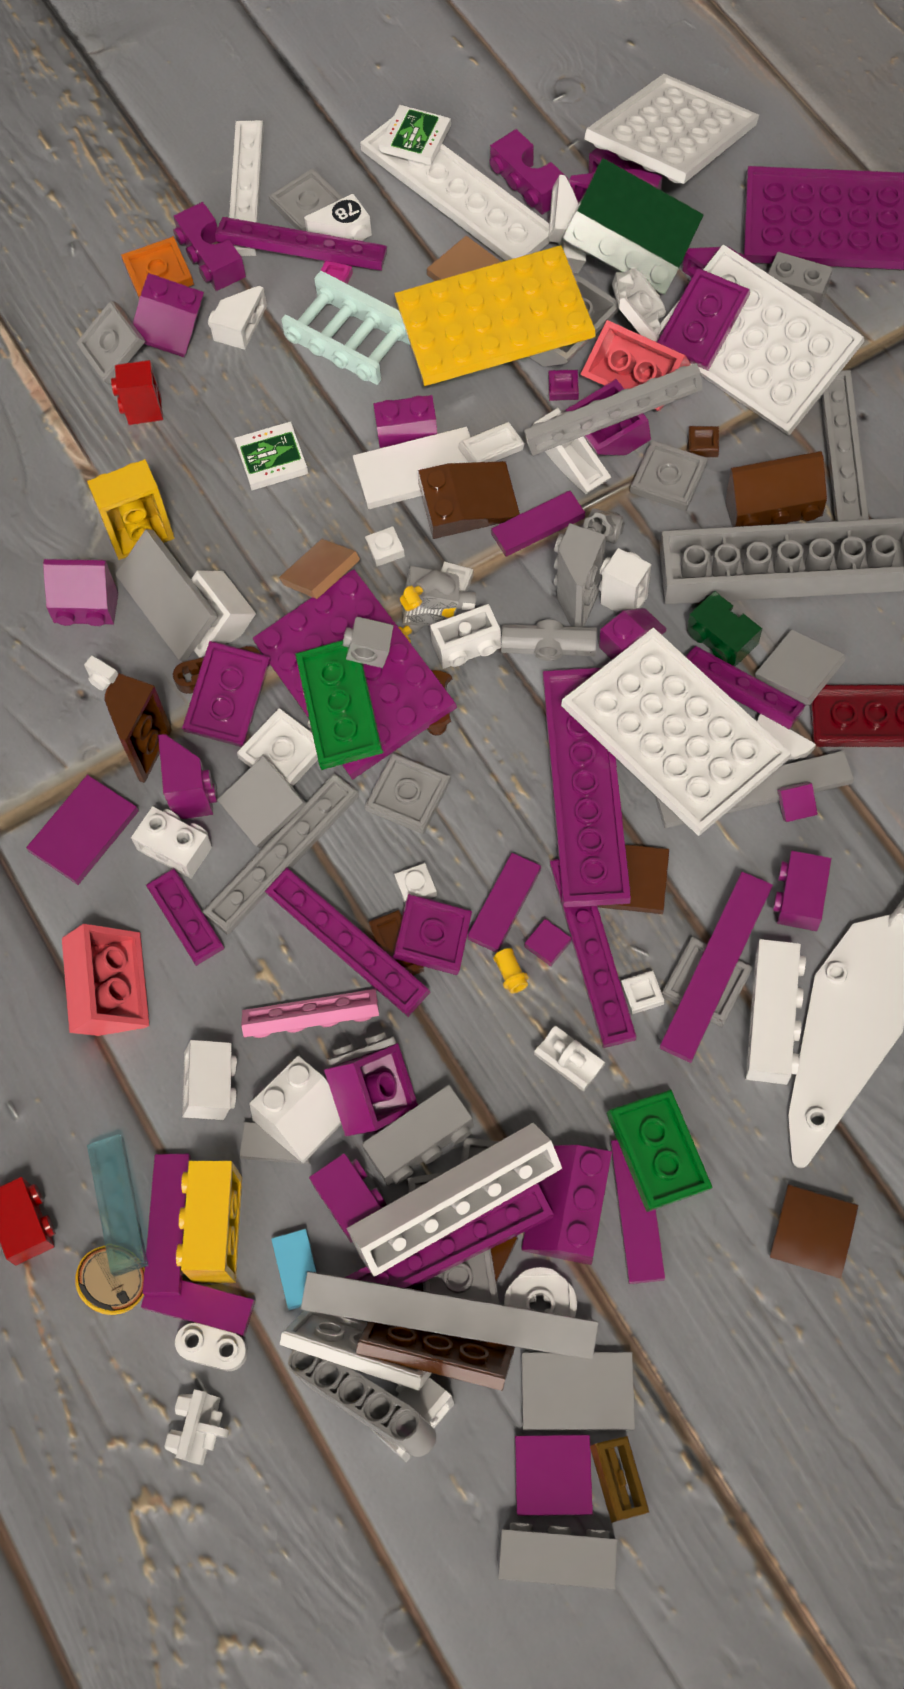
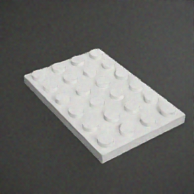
M662 74L586 129L584 140L593 143L598 149L609 150L618 154L623 160L636 162L647 171L658 172L667 176L674 183L684 184L755 127L759 114L669 75Z
M722 245L703 270L750 289L751 294L709 371L699 367L701 376L789 436L864 343V336L736 252ZM679 301L661 322V331L657 335L655 342L660 338Z
M655 628L649 630L562 699L561 706L698 836L788 761L791 756L790 751Z

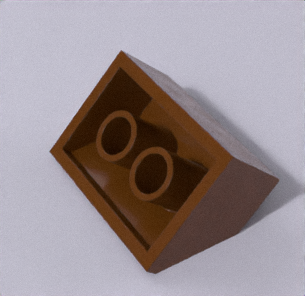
M818 451L731 468L725 504L732 527L780 525L800 520L811 521L823 516L827 502L823 453Z
M119 673L114 683L109 684L107 687L104 701L136 776L140 782L145 783L160 754L158 735L165 734L169 737L172 728L155 686Z

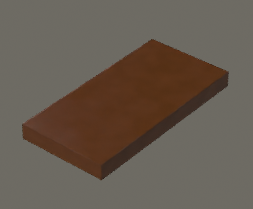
M368 1321L358 1340L356 1354L503 1391L515 1346Z

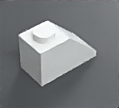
M256 286L220 300L216 310L211 312L208 320L214 341L246 349L267 308L263 287Z

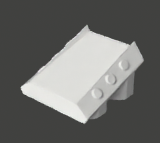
M632 268L626 272H616L612 286L619 309L640 335L656 341L657 335L661 331L659 319L664 317L666 312L660 295L637 269Z

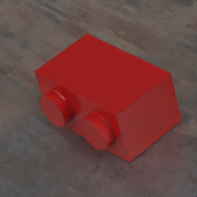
M151 361L115 365L116 377L111 378L114 396H117L119 412L126 415L128 424L162 421V398Z
M23 1177L0 1187V1244L6 1259L15 1266L55 1247L51 1236L56 1234L54 1226L48 1215L43 1217L39 1204L43 1203L41 1193L35 1183L31 1185Z

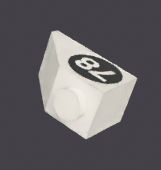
M354 194L304 217L307 232L363 241L372 235L370 216Z

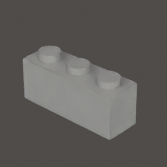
M448 1085L363 1142L362 1147L387 1186L393 1182L400 1184L413 1174L412 1169L420 1163L429 1164L436 1160L443 1153L442 1148L451 1142L455 1145L459 1144L469 1137L472 1133L470 1129L474 1127L473 1118L450 1085Z
M510 1523V1530L502 1529L498 1579L614 1590L617 1539H609V1531L586 1529V1536L571 1535V1528L548 1526V1533L533 1532L532 1524Z

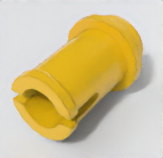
M506 948L497 952L493 959L504 979L503 987L512 994L524 990L528 986L527 980L529 977L527 973L522 972L513 949Z

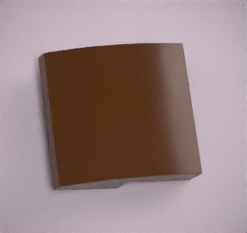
M788 1184L779 1214V1222L771 1247L770 1258L841 1279L859 1205Z

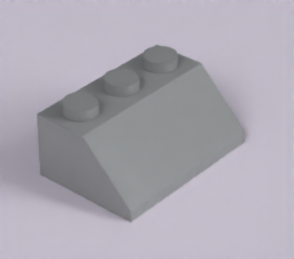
M576 275L574 278L596 334L605 325L606 321H609L620 310L617 300L579 275ZM591 339L528 357L543 367L566 364Z
M569 523L565 535L559 534L554 548V552L558 553L554 563V569H557L554 585L557 586V600L571 627H584L600 592L599 585L602 580L600 569L604 562L606 535Z

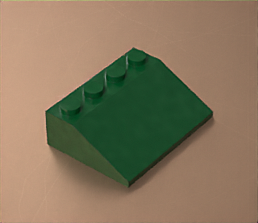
M602 158L561 240L619 272H626L632 268L637 269L645 276L658 294L665 295L704 214Z

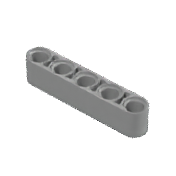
M294 1349L292 1350L288 1359L289 1369L311 1390L412 1456L421 1457L433 1449L437 1436L435 1429L414 1408L351 1368Z

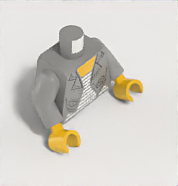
M410 566L405 589L400 597L402 625H404V628H398L411 643L408 635H415L425 625H431L455 616L457 610L470 611L475 609L476 593L459 591V576L456 574Z

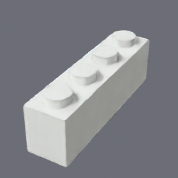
M759 939L755 954L745 1080L787 1085L791 1074H797L799 1054L793 1053L794 1041H799L801 1021L795 1020L796 1008L801 1009L803 1003V988H798V976H804L806 956H800L801 944Z

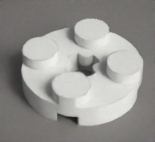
M538 1267L525 1270L518 1275L519 1277L512 1282L506 1291L504 1305L530 1309V1303L536 1302V1296H544V1301L551 1303V1309H546L545 1312L571 1317L576 1316L577 1300L574 1289L565 1278L552 1269Z

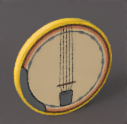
M112 1245L101 1246L88 1252L80 1261L75 1274L76 1290L82 1301L91 1309L108 1315L122 1314L137 1306L144 1296L145 1267L134 1253L125 1248Z

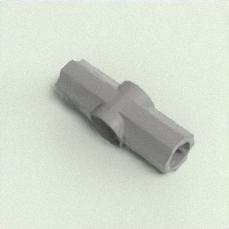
M593 508L589 518H585L583 528L606 535L605 541L616 544L619 535L623 532L625 523L623 522V516H620L617 512Z
M542 620L536 626L503 624L501 653L534 654L538 659L545 661L557 660L562 655L595 656L597 628L564 627L562 623L556 620Z

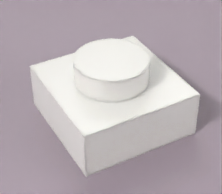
M393 526L365 536L367 547L376 567L405 557L404 549Z
M91 656L84 664L89 675L88 680L99 690L107 689L109 684L114 683L118 676L114 668L94 656Z
M425 863L394 874L404 903L408 894L426 899L437 896V891Z

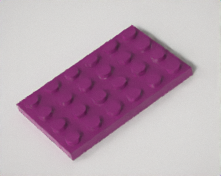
M748 166L744 256L751 263L772 264L777 252H781L826 266L904 270V172Z
M355 569L341 577L318 599L310 598L252 638L261 653L270 657L271 667L309 719L296 653L342 641L346 627L352 628L356 617L393 625L390 649L383 668L364 664L384 753L342 764L352 780L422 733L431 724L457 708L455 701Z

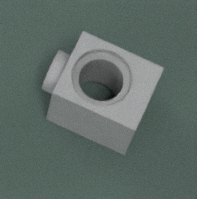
M356 617L353 627H346L342 646L348 647L346 660L383 668L390 649L393 625Z

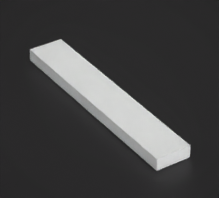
M263 120L236 121L229 218L258 223L264 134ZM233 245L240 256H256V248Z

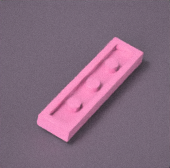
M376 989L242 1010L241 1027L243 1036L263 1038L271 1033L282 1031L294 1033L302 1031L307 1027L319 1025L331 1027L344 1021H367L372 1017L379 1016Z

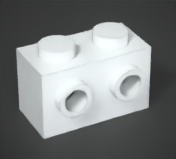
M618 548L612 558L607 557L604 560L600 569V574L602 575L599 585V591H601L600 604L619 614L624 610L640 609L648 597L651 564L642 560L633 552H625Z
M489 604L430 625L432 645L443 669L450 666H460L467 660L480 655L488 656L501 648L500 627Z
M152 806L131 837L136 849L171 869L175 868L177 872L192 879L212 849L207 831L195 823H191L189 826L180 821V817L168 809L161 811Z
M190 1040L184 1052L183 1118L224 1120L229 1110L234 1109L236 1089L231 1088V1076L235 1075L237 1059L235 1055H231V1043Z

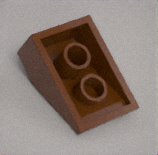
M506 461L447 463L418 470V485L433 539L501 524L520 515Z

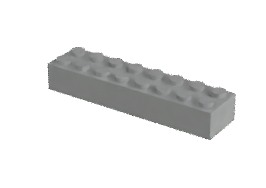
M904 518L662 531L660 559L665 604L703 602L714 591L727 601L904 591Z

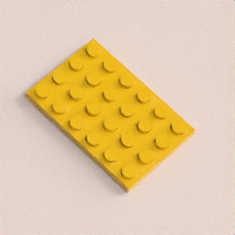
M562 245L394 293L424 386L596 337L594 325Z

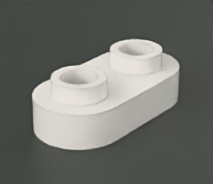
M189 1323L183 1326L175 1338L176 1350L184 1359L223 1371H234L240 1368L246 1361L248 1354L247 1345L239 1335L199 1323ZM192 1335H197L199 1343L197 1346L189 1348L187 1345L188 1338ZM227 1344L232 1345L234 1348L232 1355L223 1357L221 1354L222 1348Z

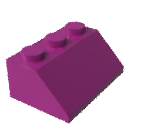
M582 1145L554 1146L562 1169L538 1182L554 1217L525 1231L522 1251L592 1265L612 1151Z

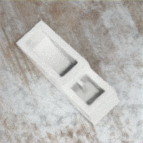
M559 175L552 188L548 241L557 242L559 245H562L572 272L579 273L586 262V253L561 240L578 206V202L566 176Z
M556 408L534 422L533 425L559 417L562 413L559 408ZM584 437L545 451L555 465L585 494L611 478Z

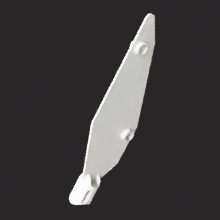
M904 898L892 914L852 924L814 977L799 1056L798 1071L795 1077L788 1114L792 1163L797 1168L808 1166L903 1033ZM818 1116L824 1122L821 1125H815L811 1122V1119Z

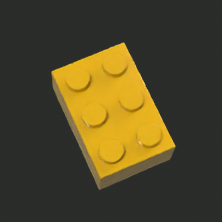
M146 459L130 463L123 468L107 474H101L87 481L118 560L124 559L129 555L145 529L154 530L163 543L175 539L159 489Z
M189 1161L188 1172H183L181 1186L182 1193H186V1206L181 1207L179 1212V1228L184 1229L183 1244L177 1245V1266H181V1271L193 1283H236L242 1176L232 1161Z

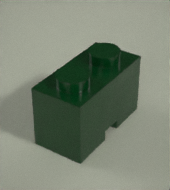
M714 591L689 614L687 631H689L690 636L696 642L705 644L716 657L735 667L759 644L762 628L744 613L740 617L731 611L733 605Z

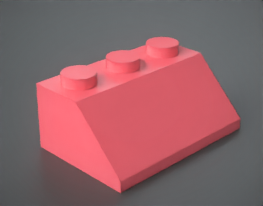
M607 320L580 375L603 386L617 379L624 389H631L646 383L651 378H659L674 372L680 367L690 366L691 363L685 355ZM664 405L657 407L654 410L660 411Z
M82 924L62 938L69 1033L101 1036L147 1028L149 1026L140 932Z

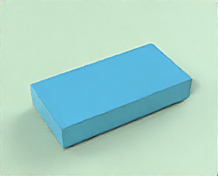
M306 1229L271 1239L289 1310L301 1307L307 1271L317 1273Z

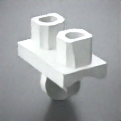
M557 1026L552 1028L545 1040L534 1051L535 1056L583 1092L605 1065L603 1060Z
M195 1389L193 1394H180L177 1398L175 1411L176 1415L186 1417L183 1432L171 1429L166 1438L165 1449L176 1454L175 1458L203 1466L207 1450L213 1451L216 1437H228L229 1430L219 1427L223 1415L222 1412H218L221 1398Z

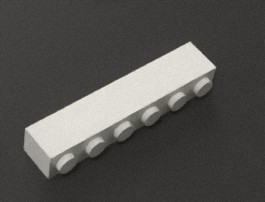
M532 1123L346 1229L359 1256L375 1277L562 1169L552 1141Z

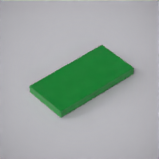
M343 640L296 653L321 770L384 753L364 664L346 660L348 647L342 646Z

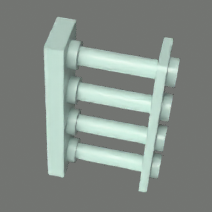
M320 271L314 278L317 298L298 320L286 314L282 317L281 321L285 337L294 344L298 343L308 348L313 354L329 359L337 367L346 368L357 374L360 379L378 385L381 381L379 362L396 341H403L410 345L399 310ZM326 304L339 308L338 313L321 333L308 326ZM349 316H354L364 321L345 345L332 339ZM373 328H378L387 333L369 357L355 351Z

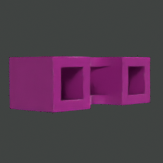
M517 129L491 144L489 162L492 170L496 174H500L508 182L511 189L517 190L525 198L527 204L530 207H534L541 215L551 210L552 188L559 175L565 174L552 162L540 168H530L534 165V145Z
M204 202L173 216L176 228L173 229L175 238L180 245L184 244L186 246V252L190 261L193 264L197 263L199 265V272L206 283L210 281L214 289L218 291L246 277L242 257L229 239L218 244H212L216 242L217 223Z

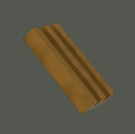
M628 1436L591 1445V1453L611 1523L649 1513ZM614 1447L618 1448L625 1476L623 1470L620 1469ZM627 1483L635 1508H632L630 1504L628 1493L625 1487Z

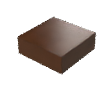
M689 426L688 452L703 457H718L719 426Z

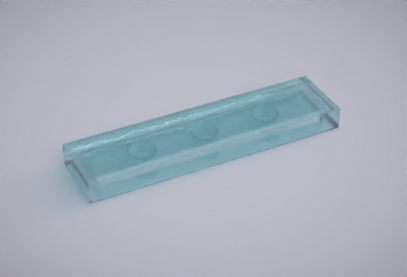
M118 1134L88 1144L87 1149L110 1273L116 1277L148 1266L124 1138Z

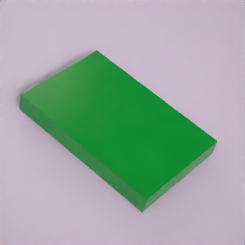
M672 1089L610 1109L606 1113L646 1212L704 1193L713 1188Z

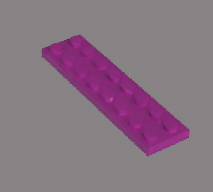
M601 668L543 671L563 907L630 904L631 899L616 757L561 706L563 698Z

